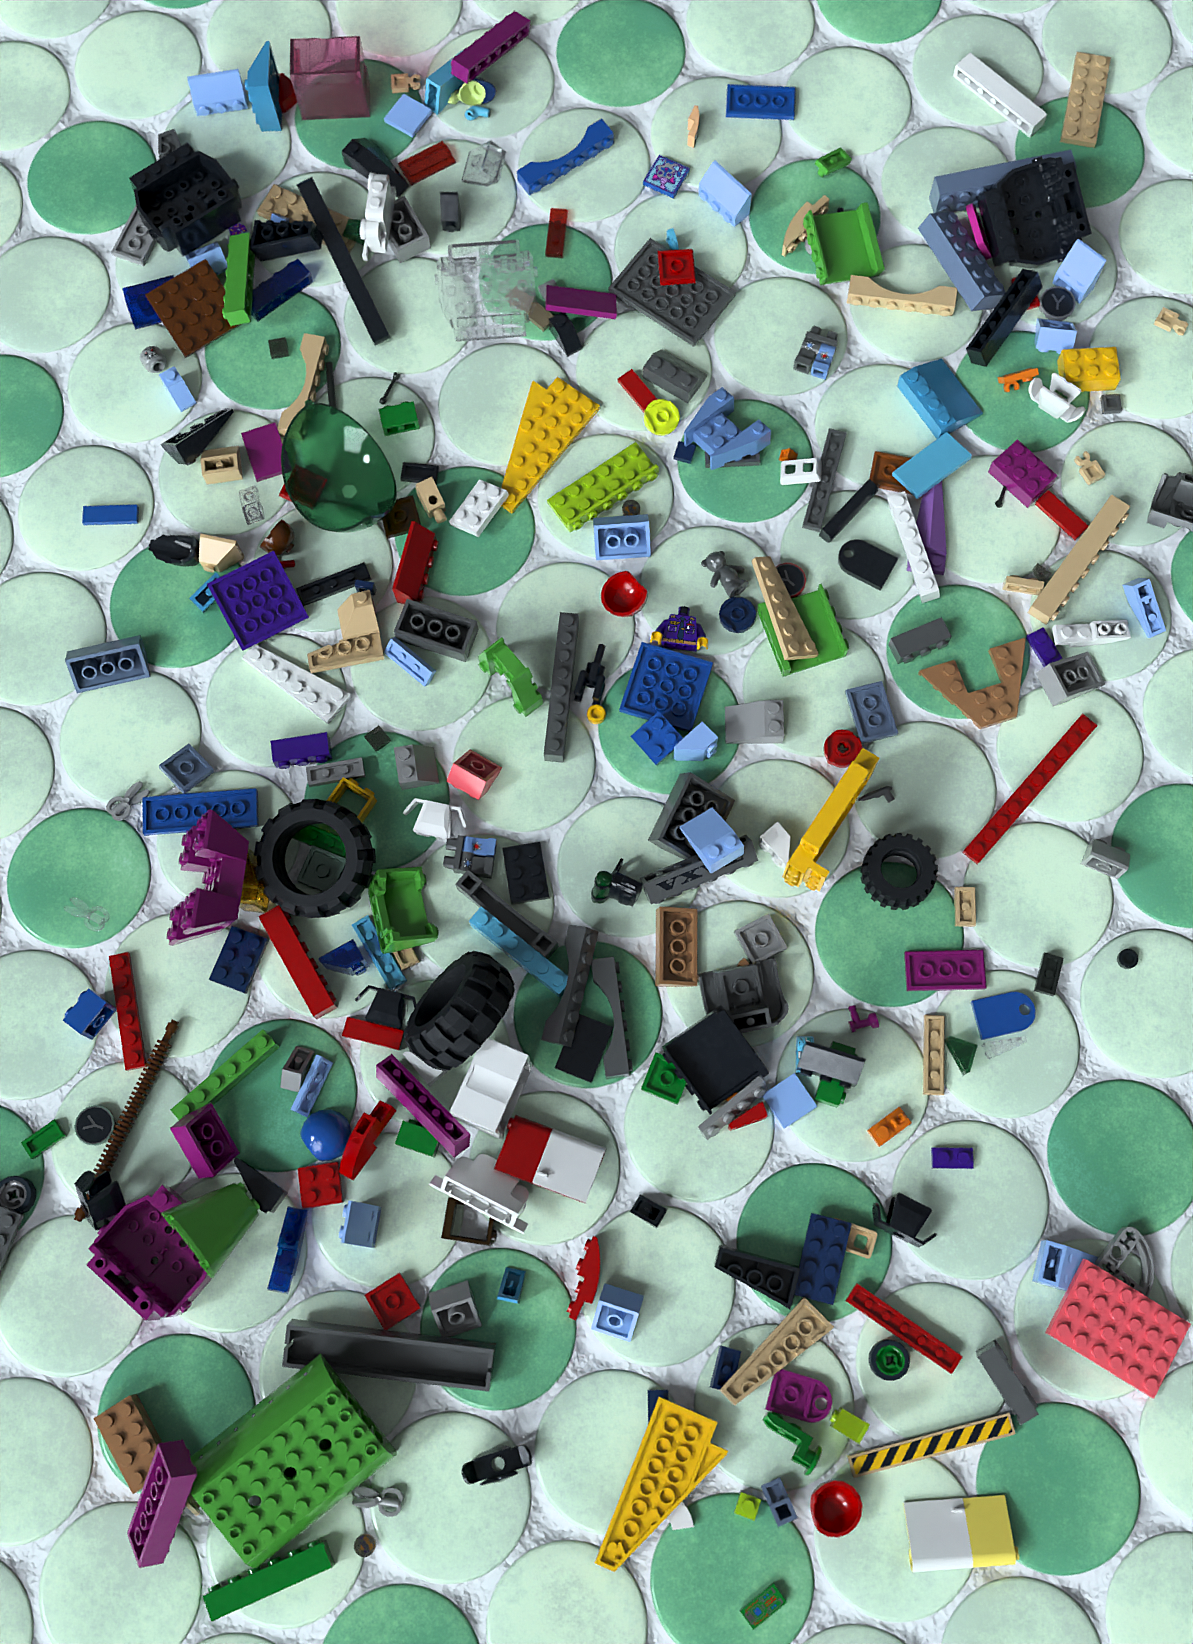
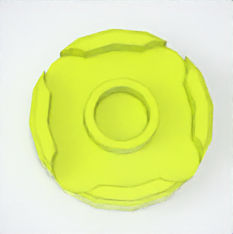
M657 399L647 406L643 419L645 426L650 432L655 435L664 436L676 429L680 415L674 403L665 399Z

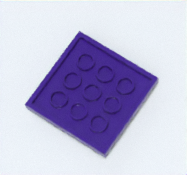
M274 551L207 583L242 651L309 618Z

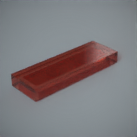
M551 208L545 257L563 258L568 209Z

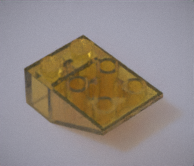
M248 848L240 908L248 912L265 913L268 910L270 899L263 893L265 888L262 883L257 881L254 867L257 866V856H253L254 852Z

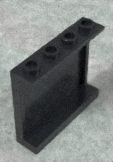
M722 1005L662 1046L664 1059L668 1064L673 1063L676 1067L674 1069L675 1074L680 1080L684 1078L687 1083L685 1087L691 1095L695 1094L697 1096L699 1107L702 1111L707 1110L710 1115L712 1114L711 1109L760 1075L764 1078L769 1074L766 1066Z

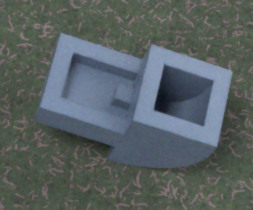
M780 1477L761 1485L778 1527L798 1519Z

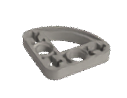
M1127 1226L1122 1227L1094 1264L1103 1269L1102 1264H1107L1106 1269L1114 1272L1111 1275L1116 1278L1122 1276L1124 1283L1148 1297L1154 1281V1261L1151 1250L1137 1229ZM1126 1232H1131V1240H1126ZM1115 1246H1118L1121 1250L1118 1258H1115L1112 1254V1249ZM1135 1246L1142 1263L1140 1285L1119 1268Z

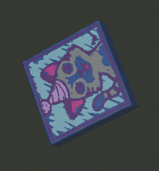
M659 155L643 180V185L674 199L689 174L690 168Z

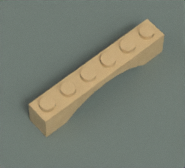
M851 275L847 303L855 306L864 305L872 308L881 307L889 310L897 309L906 312L914 311L922 312L923 314L952 316L956 304L957 288L938 286L924 293L901 294L882 288L869 277Z
M306 333L303 335L300 346L302 357L306 363L305 383L297 399L282 412L278 425L281 437L302 440L303 434L307 432V419L312 414L311 405L316 399L315 390L320 385V372L324 370V358L329 352V345L325 337Z

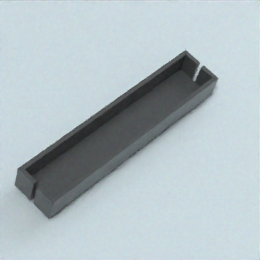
M292 1319L286 1326L285 1344L287 1345L284 1348L282 1367L302 1369L322 1354L337 1374L489 1392L492 1385L496 1343Z

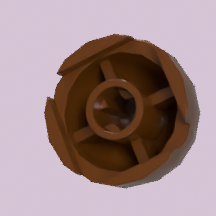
M283 519L280 520L270 531L268 537L261 543L260 548L267 553L274 551L276 556L282 555L284 552L289 553L295 546L292 543L295 538L292 527Z

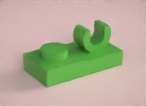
M840 147L816 160L815 165L819 168L817 174L823 178L824 175H829L849 165L852 158Z

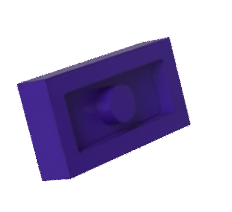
M1044 627L1026 636L1027 641L1043 667L1063 659Z
M931 1148L932 1169H974L973 1148Z

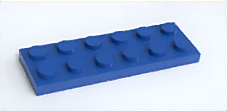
M254 788L142 797L143 835L186 833L187 830L189 831L193 826L197 825L198 819H201L202 814L204 815L209 809L215 811L234 829L259 827L258 790Z

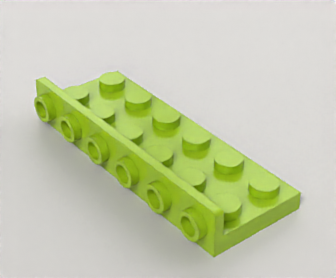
M635 442L547 499V503L569 532L579 530L584 523L589 520L592 521L602 511L612 508L614 503L623 501L631 492L640 490L646 482L655 480L659 475V466L657 464L654 465Z

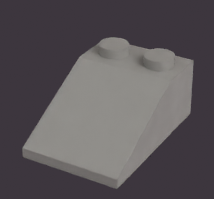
M1088 652L1049 663L1036 673L1052 706L1068 702L1105 685Z
M763 700L725 707V744H777L783 742V700Z

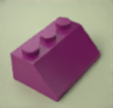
M208 1103L183 1116L170 1127L198 1178L214 1177L240 1153L212 1103Z

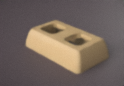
M851 1224L846 1251L867 1259L871 1258L878 1235L877 1232ZM857 1234L866 1236L868 1239L863 1250L854 1246Z

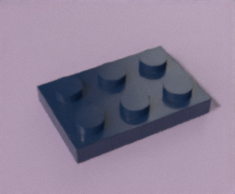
M232 926L209 980L246 994L269 940Z

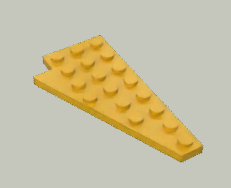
M559 377L547 389L535 381L531 383L501 487L509 493L501 507L513 514L600 410V405Z
M658 1397L595 1564L615 1572L727 1455L728 1450L710 1443L718 1423L717 1421L662 1397Z

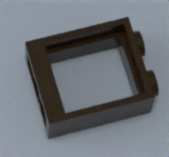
M448 1197L442 1239L491 1246L492 1242H496L497 1230H494L495 1221H499L491 1217L489 1218L486 1240L452 1235L457 1204L468 1205L455 1198Z

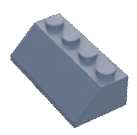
M141 635L67 651L65 658L76 693L150 677L147 654Z

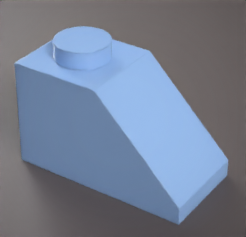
M175 366L159 374L165 388L181 412L196 404L195 399Z

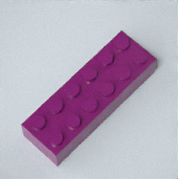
M184 1440L158 1443L127 1531L139 1568L164 1564L172 1539L175 1537L177 1525L180 1523L181 1514L186 1507L188 1495L191 1493L192 1484L197 1477L196 1466L192 1464L190 1450L186 1448Z

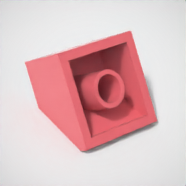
M470 749L453 763L447 782L452 784L453 787L466 792L472 798L479 800L488 792L502 767Z

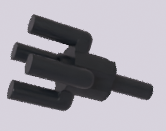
M604 644L598 645L594 662H588L586 670L580 671L574 691V701H582L584 690L587 686L595 688L592 696V705H600L605 688V666L601 665L606 647Z

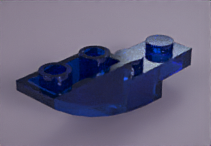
M287 1207L277 1244L278 1251L267 1288L269 1291L289 1294L300 1257L308 1210Z

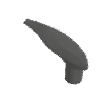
M886 786L867 793L858 800L865 801L884 795L887 802L890 803L895 798L890 792L892 787Z

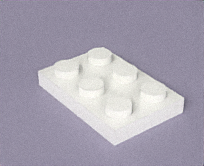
M479 479L450 519V524L479 537L507 499L509 493L505 489Z

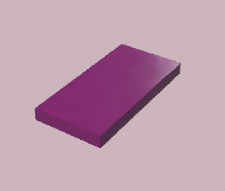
M546 285L545 310L616 319V295L613 293Z
M984 950L904 952L906 991L985 990L987 988Z

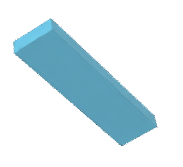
M369 915L352 924L388 988L392 991L407 982L392 954H383L381 952L376 927Z

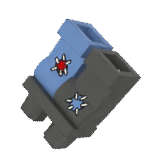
M813 326L805 335L800 351L794 361L793 370L809 374L811 369L812 376L826 380L837 347V333L828 331L827 337L820 335L822 329Z
M458 835V838H447L446 850L455 851V857L444 856L443 867L453 869L454 873L464 874L469 870L477 877L492 879L497 840L495 838L482 839L464 837L462 835Z

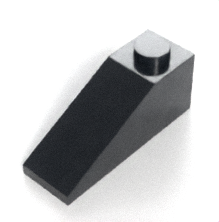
M236 1157L233 1161L252 1198L259 1204V1209L266 1214L268 1211L274 1213L288 1192Z

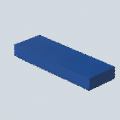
M137 504L83 506L82 523L83 525L138 524L139 507Z

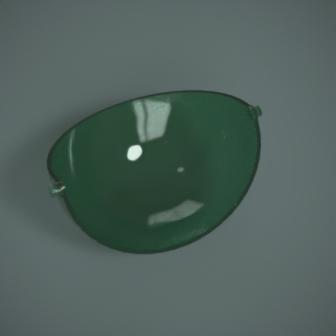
M311 399L305 401V406L295 415L288 426L281 452L283 480L292 503L307 521L323 530L350 533L375 525L390 513L395 505L397 496L394 474L386 456L374 438L351 416L328 404L312 402Z

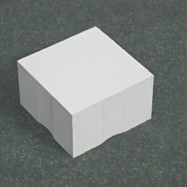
M487 1038L476 1051L450 1110L451 1115L459 1122L501 1139L533 1067L529 1055Z

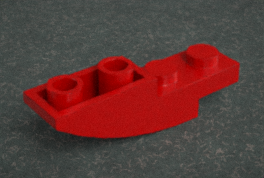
M379 1101L370 1115L363 1113L346 1144L340 1163V1174L354 1181L377 1149L373 1143L397 1111L393 1106Z
M595 1236L592 1237V1240L587 1239L583 1249L587 1251L584 1259L579 1258L575 1268L578 1270L577 1275L584 1278L583 1282L579 1280L575 1292L578 1293L576 1300H571L567 1312L570 1313L569 1318L577 1321L584 1301L590 1304L593 1303L599 1283L600 1248L598 1239Z

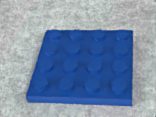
M641 642L619 712L649 720L660 711L674 728L690 733L697 717L713 662Z

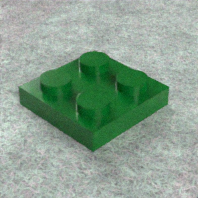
M655 1052L641 1090L678 1105L686 1081L684 1078L680 1080L675 1074L674 1069L676 1067L672 1062L668 1064L663 1055Z

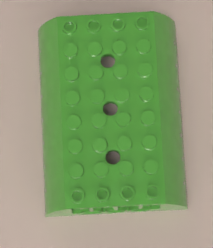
M320 1354L190 1457L192 1464L197 1469V1477L192 1484L191 1494L244 1563L250 1567L257 1568L397 1455V1451L326 1359ZM329 1439L332 1444L328 1449H322L319 1446L321 1440ZM288 1467H293L297 1472L295 1476L287 1477L284 1474V1470ZM251 1496H259L261 1498L260 1504L256 1506L249 1503Z

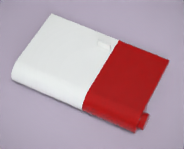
M515 1115L514 1118L510 1117L507 1124L509 1131L494 1170L586 1204L606 1148Z

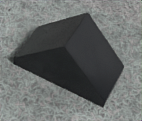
M640 1194L630 1212L657 1229L667 1209Z

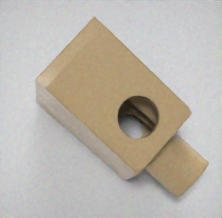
M430 477L415 484L417 496L429 519L434 517L437 524L446 521L447 518L444 514L446 511L445 503L433 478Z

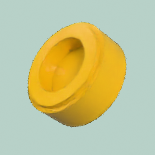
M595 704L588 708L587 718L589 722L600 724L605 720L606 712L601 705Z

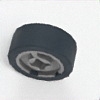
M9 1176L1 1180L0 1205L22 1214L29 1211L36 1200L34 1184L29 1179L20 1176ZM14 1192H16L18 1198L13 1199L12 1195Z

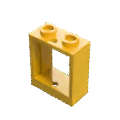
M343 777L326 801L337 804L348 788L367 800V803L357 816L363 823L377 802L374 796L375 793L368 788L362 789L354 779L349 778L348 780Z

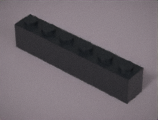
M1021 270L967 346L966 351L972 364L987 367L1043 286L1037 271Z

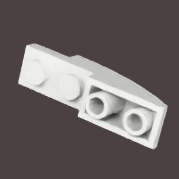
M1127 620L1092 621L1090 624L1055 625L1052 627L1055 645H1069V648L1101 645L1131 638Z

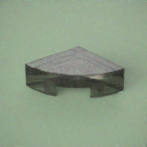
M1039 563L1033 568L1034 576L1039 581H1044V583L1052 575L1050 571Z

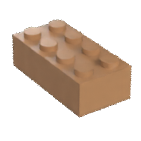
M133 1394L93 1419L132 1494H135L143 1489L158 1443L163 1442L138 1395Z

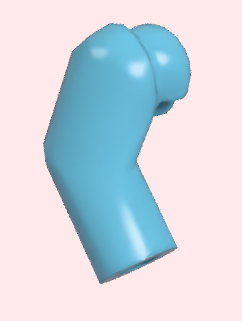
M475 105L465 111L467 120H474L479 116L488 118L490 114L489 108Z

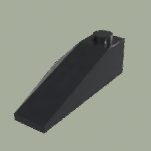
M224 408L206 418L204 424L193 425L190 427L189 432L178 433L160 445L178 464L191 465L196 461L195 458L199 457L234 411L233 409Z

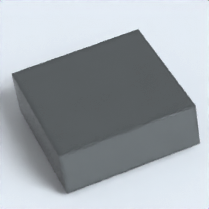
M1120 394L1102 395L1100 397L1102 414L1121 413Z

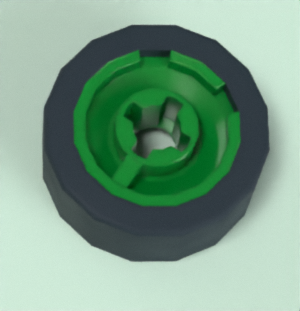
M885 1339L877 1342L872 1347L869 1353V1365L874 1374L879 1378L895 1381L901 1379L907 1373L910 1366V1357L908 1351L901 1343ZM886 1356L892 1357L893 1362L891 1364H887Z

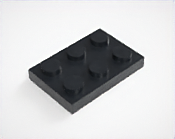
M534 842L502 848L511 905L550 899L541 843Z

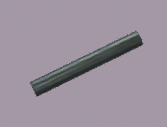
M326 362L329 411L335 413L337 408L332 362Z

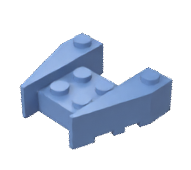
M723 387L707 398L684 431V445L688 446L694 441L710 456L711 470L724 466V463L741 460L743 456L755 455L767 447L771 441V430L759 419L741 431L727 418L728 415L734 412V397Z

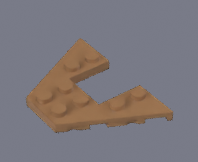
M1025 638L989 649L988 652L1001 681L999 684L968 693L955 659L919 670L918 674L931 683L935 690L941 692L942 696L952 705L954 704L959 708L962 714L971 719L973 724L980 730L1016 719Z

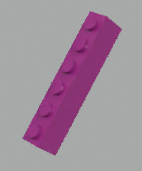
M514 10L502 21L496 23L493 28L486 31L483 36L476 39L469 47H466L460 54L453 57L451 61V74L468 84L529 35L531 20Z
M393 1054L376 1065V1078L454 1158L470 1146V1133Z

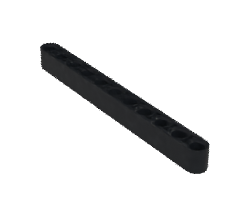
M310 177L296 184L316 226L323 233V240L374 345L389 339L390 335L313 178Z

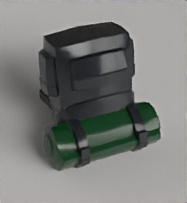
M621 858L612 873L608 871L597 873L594 887L591 891L593 903H604L609 897L617 900L620 904L634 906L640 896L643 884L619 873L624 859Z

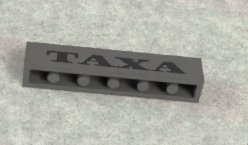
M747 835L739 837L744 845V854L712 874L697 854L641 877L640 881L643 884L650 904H659L668 897L681 895L685 890L696 889L700 884L713 882L718 877L732 874L739 868L752 866L754 862L758 861L752 840Z

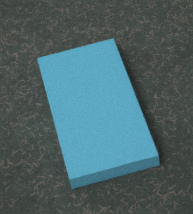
M946 432L893 471L892 476L918 499L968 462L972 455Z

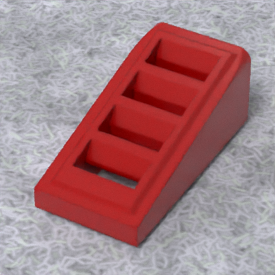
M763 1101L730 1122L728 1130L732 1131L766 1119L768 1114Z

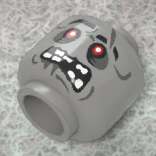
M156 346L146 347L140 354L141 363L150 373H159L166 366V357Z

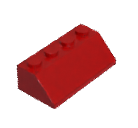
M411 521L392 587L397 603L405 604L406 599L419 603L423 601L425 595L424 585H427L429 581L428 571L434 564L433 553L437 551L439 545L434 532L414 521Z

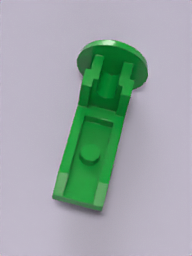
M768 1411L762 1419L768 1429L797 1445L791 1460L805 1467L804 1475H810L820 1459L822 1448L818 1445L814 1451L809 1449L813 1437L801 1431L802 1429L794 1423L789 1424L784 1421L780 1414Z

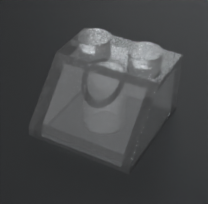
M491 140L469 151L462 181L487 187L497 183L501 178L506 151Z

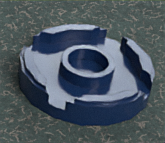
M731 597L721 605L719 612L720 623L729 632L743 633L753 626L756 610L748 599Z

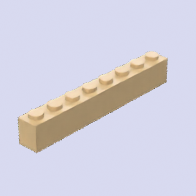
M1113 495L1109 497L1027 613L1046 625L1050 619L1052 621L1055 620L1059 614L1057 610L1059 606H1065L1070 598L1067 596L1069 592H1075L1080 584L1077 581L1080 577L1082 579L1085 578L1090 571L1087 567L1090 563L1092 565L1095 564L1100 557L1097 553L1100 550H1105L1110 543L1107 539L1110 536H1115L1120 529L1117 525L1120 522L1123 524L1130 515L1127 513L1130 508L1128 504Z

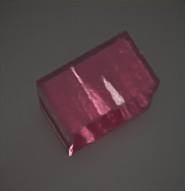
M360 36L327 39H290V77L302 120L370 117V80L367 66L364 63V52Z

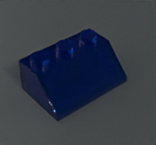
M174 275L122 288L135 330L162 323L145 297V294L174 278Z

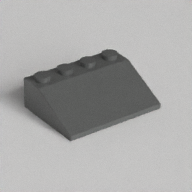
M691 772L680 773L648 841L682 859L697 855L696 851L679 827L710 808H713L726 821L735 800Z

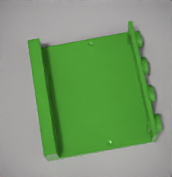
M868 202L861 203L857 210L815 216H813L812 210L808 211L803 218V226L807 231V242L811 247L812 261L815 262L816 277L819 279L820 285L850 281L851 275L869 278L879 277L885 268Z
M819 584L817 591L792 598L819 653L815 658L784 660L766 603L758 604L757 612L782 677L846 657L849 644L846 638L843 639L841 634L842 626L835 619V609L833 605L830 606L828 591L823 589L822 584Z

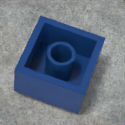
M660 711L630 736L655 765L660 764L674 751V746L683 739Z
M88 988L87 991L80 994L78 1002L74 1007H70L66 1011L63 1021L79 1034L93 1040L116 1012V1007L101 995Z

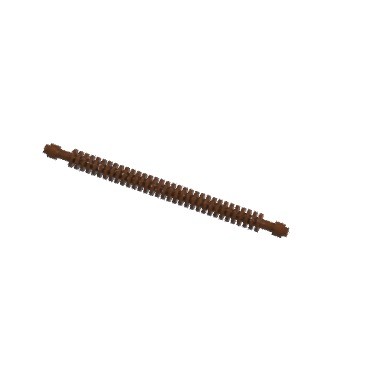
M173 1019L171 1022H168L162 1040H157L160 1044H155L154 1047L158 1049L152 1050L155 1055L150 1054L153 1059L148 1058L147 1061L151 1063L145 1064L148 1069L143 1068L146 1073L141 1072L140 1075L144 1077L138 1078L141 1083L136 1082V1085H139V1087L134 1086L133 1089L137 1091H132L131 1094L134 1097H129L132 1102L127 1101V1104L130 1106L125 1105L124 1108L127 1109V1112L122 1111L125 1116L120 1115L119 1118L123 1120L117 1121L120 1126L115 1125V1128L118 1130L113 1129L112 1132L115 1135H110L113 1140L108 1139L107 1142L111 1144L105 1145L109 1149L104 1148L103 1152L106 1155L101 1154V1157L104 1159L99 1158L98 1161L101 1164H96L99 1169L94 1168L93 1170L97 1172L95 1178L104 1171L111 1172L112 1169L108 1167L114 1166L111 1161L116 1162V1159L113 1157H118V1154L115 1152L120 1153L121 1150L118 1147H123L120 1142L125 1143L126 1140L122 1138L128 1137L125 1132L130 1133V1130L127 1128L132 1129L133 1126L130 1123H135L132 1118L137 1119L138 1117L134 1115L135 1113L139 1114V1111L136 1109L142 1108L139 1106V1103L144 1104L141 1099L146 1100L147 1097L143 1095L149 1094V1092H146V1089L151 1090L148 1085L153 1086L154 1083L150 1082L151 1080H156L153 1075L158 1076V1073L155 1071H160L157 1067H162L163 1064L159 1062L165 1061L162 1056L167 1057V1054H164V1052L169 1053L170 1051L166 1048L172 1047L169 1042L173 1034H176L179 1022ZM82 1206L77 1207L74 1213V1220L82 1222L86 1216Z

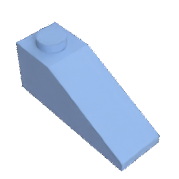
M1137 578L1123 584L1127 601L1147 637L1151 638L1165 632L1166 629L1150 579Z

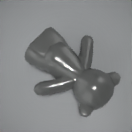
M723 551L710 553L701 562V565L714 572L710 583L711 587L715 588L720 580L721 585L730 598L742 593L748 586V582L739 577L737 573H744L745 569L741 566L726 565L725 553Z

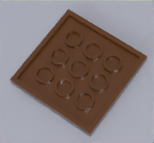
M206 259L145 294V297L185 358L242 325L230 326L228 320L224 319L222 309L224 308L223 296L225 295V288Z

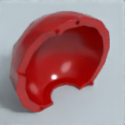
M629 571L618 572L611 576L605 582L601 591V602L605 609L612 615L622 618L633 616L640 612L646 604L648 591L639 584Z
M829 1480L821 1483L812 1492L810 1499L812 1519L816 1529L825 1536L839 1538L847 1535L857 1527L861 1519L863 1505L860 1495L848 1483L839 1480Z

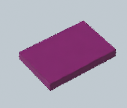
M275 422L241 433L257 482L291 471Z

